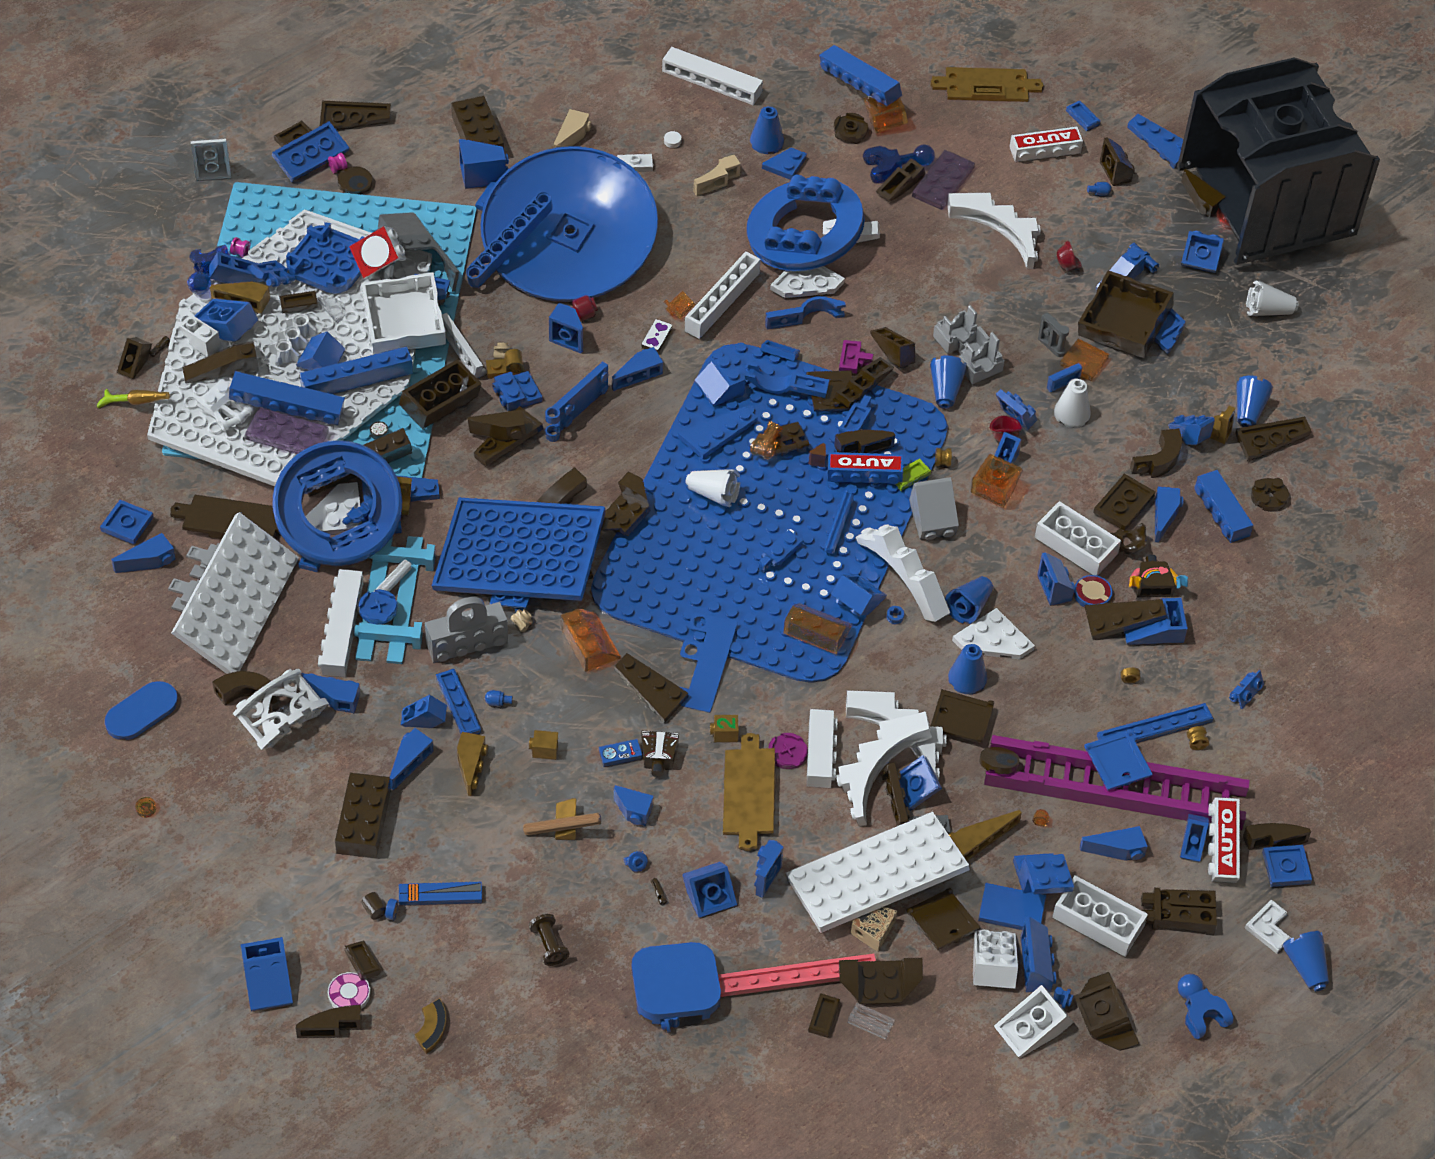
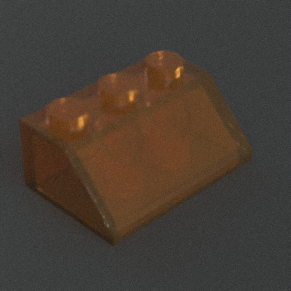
M798 603L792 606L785 618L783 633L837 655L852 624Z
M578 608L561 615V630L585 672L621 659L619 652L596 613Z

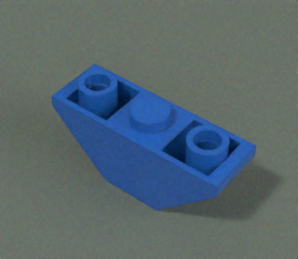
M1180 415L1175 417L1174 421L1168 424L1170 429H1180L1182 441L1186 445H1197L1211 437L1215 419L1205 415L1195 417V415L1188 417Z

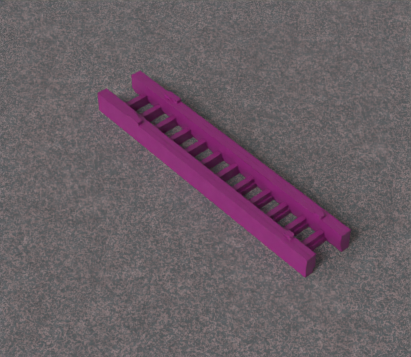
M992 735L990 747L1006 748L1015 752L1019 758H1025L1024 772L1015 771L1010 774H997L995 770L990 769V771L986 770L984 785L1185 821L1188 819V814L1209 818V823H1212V816H1209L1210 791L1222 793L1221 798H1230V795L1246 797L1250 781L1146 762L1153 775L1144 779L1142 793L1128 791L1129 785H1124L1122 790L1112 789L1107 791L1104 783L1103 786L1088 784L1090 770H1097L1087 751L1053 746L1046 742H1030ZM1031 759L1045 761L1043 776L1029 773ZM1051 763L1065 765L1063 779L1049 777ZM1070 767L1085 769L1083 783L1069 780ZM1151 781L1162 783L1161 796L1149 795ZM1171 784L1182 786L1180 800L1169 798ZM1190 788L1202 790L1200 803L1189 802ZM1239 810V830L1242 831L1246 820V811Z

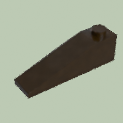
M253 341L234 344L182 367L185 383L232 376L235 371L241 373L259 371Z

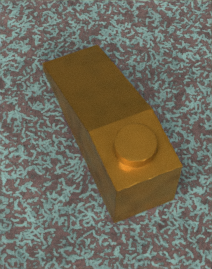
M256 282L214 284L210 286L212 299L250 302L254 312L261 314L271 299L269 286Z

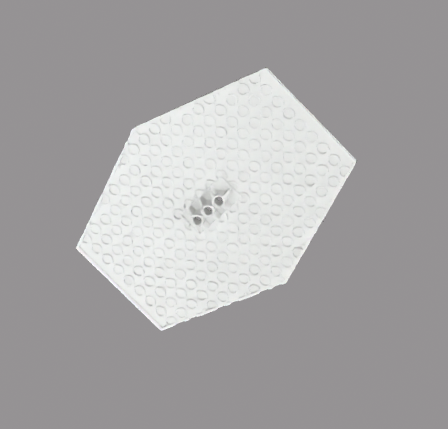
M304 209L289 220V224L284 228L280 227L270 238L266 237L250 249L248 254L242 259L255 263L276 260L287 268L286 255L288 252L292 253L307 234V228L310 225L313 227L324 225V222L331 223L332 229L360 239L362 236L366 237L371 232ZM422 250L405 251L404 255L407 260L395 261L392 279H401L414 274L430 273L432 254ZM376 272L378 277L373 280L363 279L361 274L349 290L336 294L325 292L298 280L288 285L269 286L271 299L262 314L255 312L258 321L253 325V328L246 331L238 341L232 342L220 339L221 346L212 354L234 344L253 341L259 371L245 374L300 387V373L309 370L297 367L296 364L311 337L328 331L345 348L339 363L373 355L361 283L380 280L379 273ZM210 279L200 290L196 289L193 291L192 296L186 300H181L179 303L178 315H176V323L168 348L169 352L165 360V368L158 392H169L170 398L156 401L147 436L148 440L275 486L281 471L294 456L318 443L343 441L401 395L402 391L409 387L411 375L333 394L345 397L344 409L339 425L327 424L279 411L255 407L254 414L250 417L247 416L245 422L229 427V430L224 432L216 419L198 407L196 401L222 379L231 385L234 375L185 383L182 368L207 357L192 346L179 329V324L190 315H196L212 300L211 285L227 284ZM256 282L268 286L266 282ZM309 291L316 292L319 308L282 314L279 296ZM416 349L409 350V353L412 358V364L414 361ZM231 404L228 406V408H230L234 412L241 413V411H239ZM220 413L223 420L227 421L231 419L224 413Z

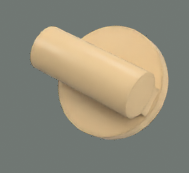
M497 343V346H494V359H504L505 352L512 349V346H508V343Z
M519 609L511 616V620L521 632H525L528 626L533 623L531 620L532 615L525 609L523 611Z

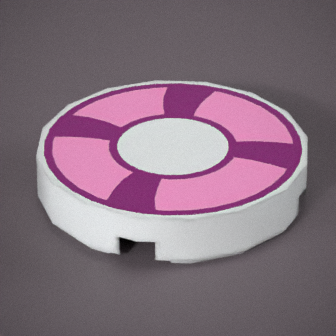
M347 972L338 975L329 984V1001L334 1008L361 1005L362 1009L370 999L368 981L366 979L360 980L357 973Z

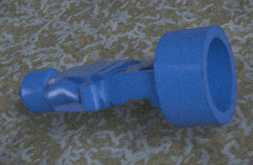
M367 499L357 509L352 507L350 512L347 513V517L343 518V524L348 525L351 522L359 523L364 521V517L371 512L373 500Z

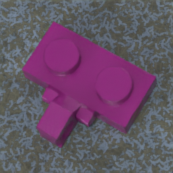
M844 340L839 371L851 370L852 373L857 374L858 366H866L873 362V354L861 351V341Z

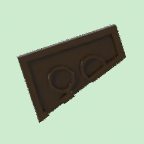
M890 763L885 766L881 777L882 780H887L885 790L887 795L892 796L891 809L896 825L899 826L908 822L910 812L908 807H905L903 800L905 799V791L903 787H900L899 780H901L900 770L896 768L895 763Z

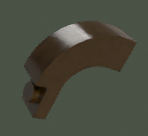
M1180 429L1161 430L1159 438L1161 451L1153 455L1132 457L1131 474L1150 472L1151 478H1154L1172 470L1178 461L1182 446Z
M250 671L231 672L212 681L214 693L224 705L240 697H251L259 689L271 682L267 677ZM272 696L269 704V711L271 713L280 712L279 704L281 701L278 696Z

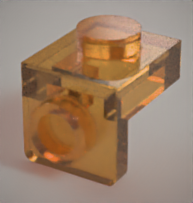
M683 291L671 302L667 299L664 301L668 306L665 309L672 317L676 315L679 319L696 305Z

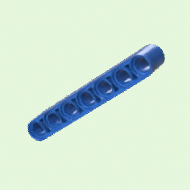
M539 192L466 269L467 280L471 287H480L552 211V199L548 192Z

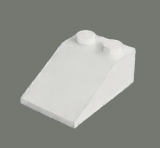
M226 139L191 141L196 181L231 178L229 150Z
M1041 985L995 1024L994 1027L1016 1055L1021 1058L1060 1035L1074 1022L1050 992Z

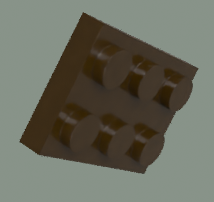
M1124 473L1094 507L1093 513L1125 531L1154 498L1156 491Z

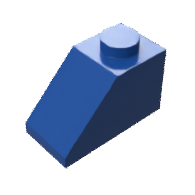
M615 785L614 801L626 821L635 825L646 826L653 808L654 796Z
M1188 814L1180 854L1181 858L1200 862L1209 818Z

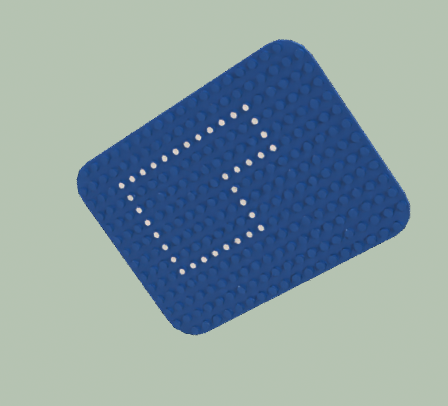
M737 343L724 345L714 350L705 360L699 374L711 361L728 355L744 378L746 373L749 374L750 372L748 368L749 362L759 364L765 373L775 377H786L792 372L806 375V372L831 370L800 360L792 361L760 351L761 348L753 345ZM748 380L745 382L744 394L713 407L694 382L643 480L651 511L629 536L619 532L615 534L593 578L591 592L594 603L603 613L616 620L681 642L685 640L699 643L704 642L706 632L689 627V622L694 612L737 621L728 658L796 681L808 683L826 681L838 674L845 665L867 615L857 616L850 611V607L836 602V598L831 593L842 575L857 574L879 589L890 564L875 551L858 544L856 537L862 534L861 531L866 528L879 530L883 525L898 527L902 537L912 516L909 499L913 485L900 491L895 484L890 483L874 484L828 481V452H837L834 447L835 434H839V427L849 411H814L811 395L790 390L783 393H770L760 389ZM877 385L866 394L872 397L870 402L872 410L861 430L894 432L895 442L894 447L872 454H902L903 467L921 459L932 471L935 464L936 448H942L946 439L948 426L944 415L932 403ZM742 407H747L758 417L755 424L704 459L700 458L678 438V433ZM799 422L805 434V440L809 441L810 446L803 448L799 452L795 450L788 452L784 456H774L772 449L769 448L763 436L764 431ZM825 443V467L810 465V451ZM733 469L740 474V477H737V482L740 483L739 494L735 503H730L731 507L723 506L688 489V485H686V477L692 471ZM929 476L919 480L918 482L927 481ZM846 492L852 493L854 495L853 502L835 552L833 554L826 553L824 551L843 495ZM788 530L803 540L802 546L778 567L770 566L765 572L758 568L764 551ZM698 616L694 619L693 623L697 627H703L706 624V620L704 617Z

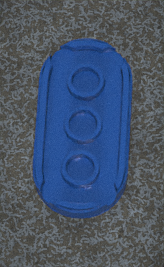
M161 681L151 682L143 686L108 711L105 717V726L108 734L119 740L120 738L130 740L139 736L175 710L177 705L176 690L172 685Z

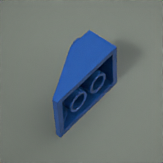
M214 298L194 315V317L218 331L220 339L232 342L240 340L242 335L252 329L253 325L258 321L250 302Z

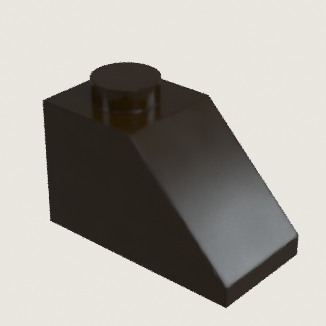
M137 337L127 338L116 373L134 379L148 361L152 343Z

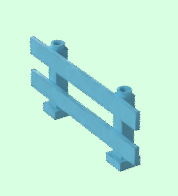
M392 536L379 552L369 557L373 559L367 590L370 593L386 579L388 562L401 563L403 560H407L412 564V568L400 580L397 597L398 611L394 617L393 625L371 624L363 620V618L362 623L355 625L354 635L359 637L355 660L371 662L375 640L390 641L387 663H403L406 643H412L413 649H421L423 637L422 622H414V627H409L419 565H425L426 571H433L436 558L435 545L427 544V549H422L423 537L408 536L406 548L392 547Z

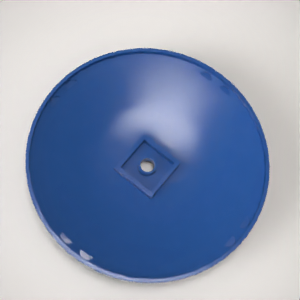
M568 146L535 153L508 169L498 179L487 196L481 215V237L484 249L489 246L539 192L545 191L551 195L552 211L496 270L515 288L541 299L571 302L585 295L595 298L618 288L633 277L643 266L656 240L658 228L657 208L647 183L632 166L622 159L601 150ZM572 228L575 232L568 234L566 230Z

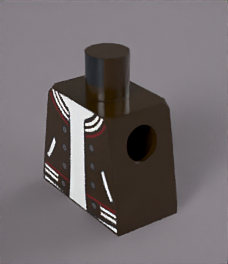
M641 730L644 768L652 769V776L662 777L664 770H671L673 768L679 747V733Z

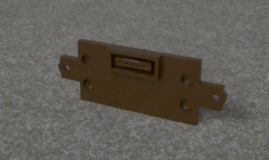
M195 494L191 504L175 502L170 508L171 517L185 519L182 530L207 533L211 538L222 539L235 514L239 512L273 538L275 533H280L276 525L272 505Z

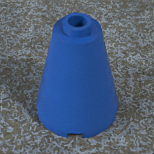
M767 106L761 109L750 136L752 148L759 153L768 154V152L772 151L776 153L784 145V136L778 112L774 107Z
M944 355L936 360V357L933 358L930 368L936 404L941 408L947 409L955 403L967 364L966 362L962 363L959 357Z
M1243 376L1239 378L1236 384L1237 422L1241 427L1256 425L1273 392V386L1264 378L1263 381L1257 380V376Z
M981 576L951 590L945 597L951 617L960 623L969 622L968 624L974 622L993 591L991 580Z
M976 644L966 645L949 670V683L959 693L975 694L976 691L984 689L987 683L983 653Z
M1311 931L1300 934V938L1295 941L1294 938L1285 941L1282 944L1284 951L1308 988L1314 989L1315 992L1325 989L1326 984L1329 983L1322 932Z

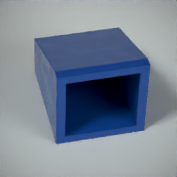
M459 139L460 168L465 189L488 186L491 181L496 183L508 170V166H506V164H509L508 154H504L503 147Z

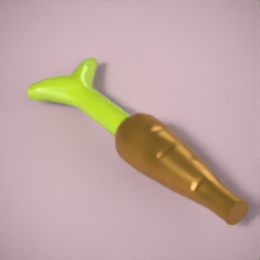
M106 389L104 397L97 404V408H102L112 402L125 401L133 405H140L169 399L170 394L169 392L132 390L128 394L112 395Z

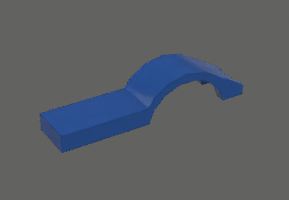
M813 297L807 299L801 307L766 312L765 326L768 330L802 324L804 317L815 311L827 312L833 315L834 318L845 317V313L841 311V308L846 307L844 301L828 297Z
M751 362L748 364L750 372L749 374L746 373L745 379L764 391L783 393L790 390L822 398L826 397L829 385L828 379L792 372L786 377H775L765 373L759 364Z

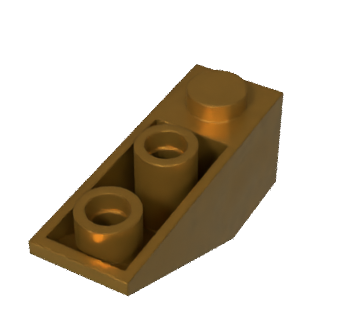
M462 732L457 746V759L467 794L471 796L473 789H477L479 778L477 775L478 772H482V758L487 755L488 744L485 743V736Z

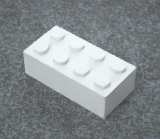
M1060 501L1038 522L1035 533L1036 539L1096 576L1116 557L1121 543L1120 539Z
M1075 875L1072 879L1074 884L1073 892H1064L1055 905L1052 918L1126 957L1144 928L1148 914Z

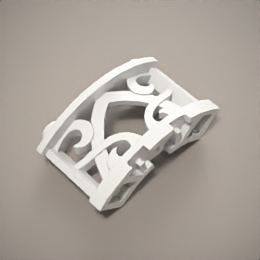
M300 669L285 671L281 676L266 684L247 700L244 699L236 706L237 709L233 712V715L242 722L256 739L257 745L261 750L272 748L282 737L291 731L290 726L295 725L297 722L302 724L309 719L317 717L329 704L325 698L320 699L300 675L302 672ZM272 696L293 698L289 707L291 715L287 716L281 712L268 714ZM297 701H299L298 704H297V706L299 705V706H301L302 708L296 709V708L294 707V704H295ZM251 709L257 710L256 713L252 714V718H259L261 716V719L255 723H252L245 715ZM274 718H279L281 722L274 724ZM260 725H262L265 736H263L257 729V727H259Z

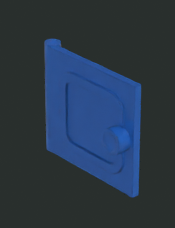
M1130 729L1084 744L1085 750L1088 752L1107 791L1124 785L1128 786L1133 782L1153 775L1132 737Z

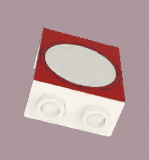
M383 226L349 246L363 279L373 280L378 277L376 272L397 260H407L404 255L405 250L399 244L397 232L393 228Z

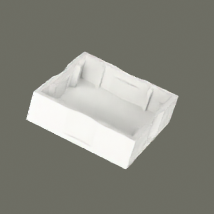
M434 273L361 283L373 355L406 346L408 350L446 344L442 314L438 306V293Z

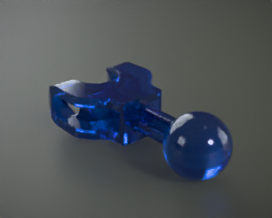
M926 144L919 145L913 153L899 155L897 149L891 150L883 146H876L866 149L862 157L867 165H878L872 168L870 178L874 183H882L898 167L902 168V165L906 164L911 158L922 166L930 165L935 159V152L931 146Z
M226 245L217 246L215 250L209 253H201V249L191 252L189 258L194 263L195 273L191 274L188 278V288L192 293L202 295L209 291L211 286L209 265L217 252L230 255Z

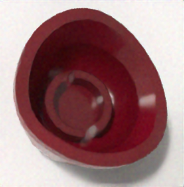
M1065 241L1064 245L1057 250L1056 255L1059 265L1066 271L1082 268L1080 260L1074 255L1070 242Z
M998 416L989 426L993 437L999 442L1004 432L1018 437L1022 431L1020 422L1010 416Z

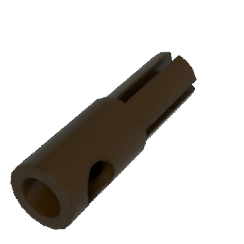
M164 336L150 351V355L154 357L170 339Z
M651 879L659 904H666L667 899L658 879Z

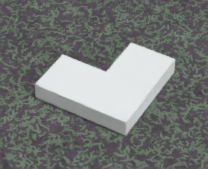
M1272 900L1245 926L1247 931L1276 954L1283 948L1282 944L1291 939L1290 936L1276 926L1286 916L1287 912Z

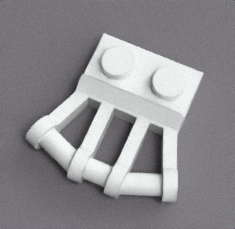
M222 379L196 402L198 407L216 419L221 429L225 432L229 430V427L245 422L247 416L250 417L254 414L255 406L229 400L230 384ZM231 404L239 411H241V413L234 412L233 410L228 408V406ZM220 413H224L231 419L227 421L223 420Z

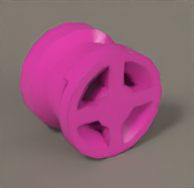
M339 153L336 157H328V163L333 173H336L337 170L348 168L343 153Z
M235 237L230 246V253L232 255L238 254L243 258L250 250V241H241L240 238Z

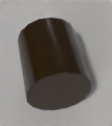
M371 892L362 898L361 904L372 920L379 919L385 915L386 906L376 892Z

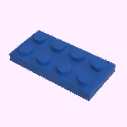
M329 121L273 151L272 157L291 182L326 164L328 157H336L339 153L344 154L348 152L349 146Z

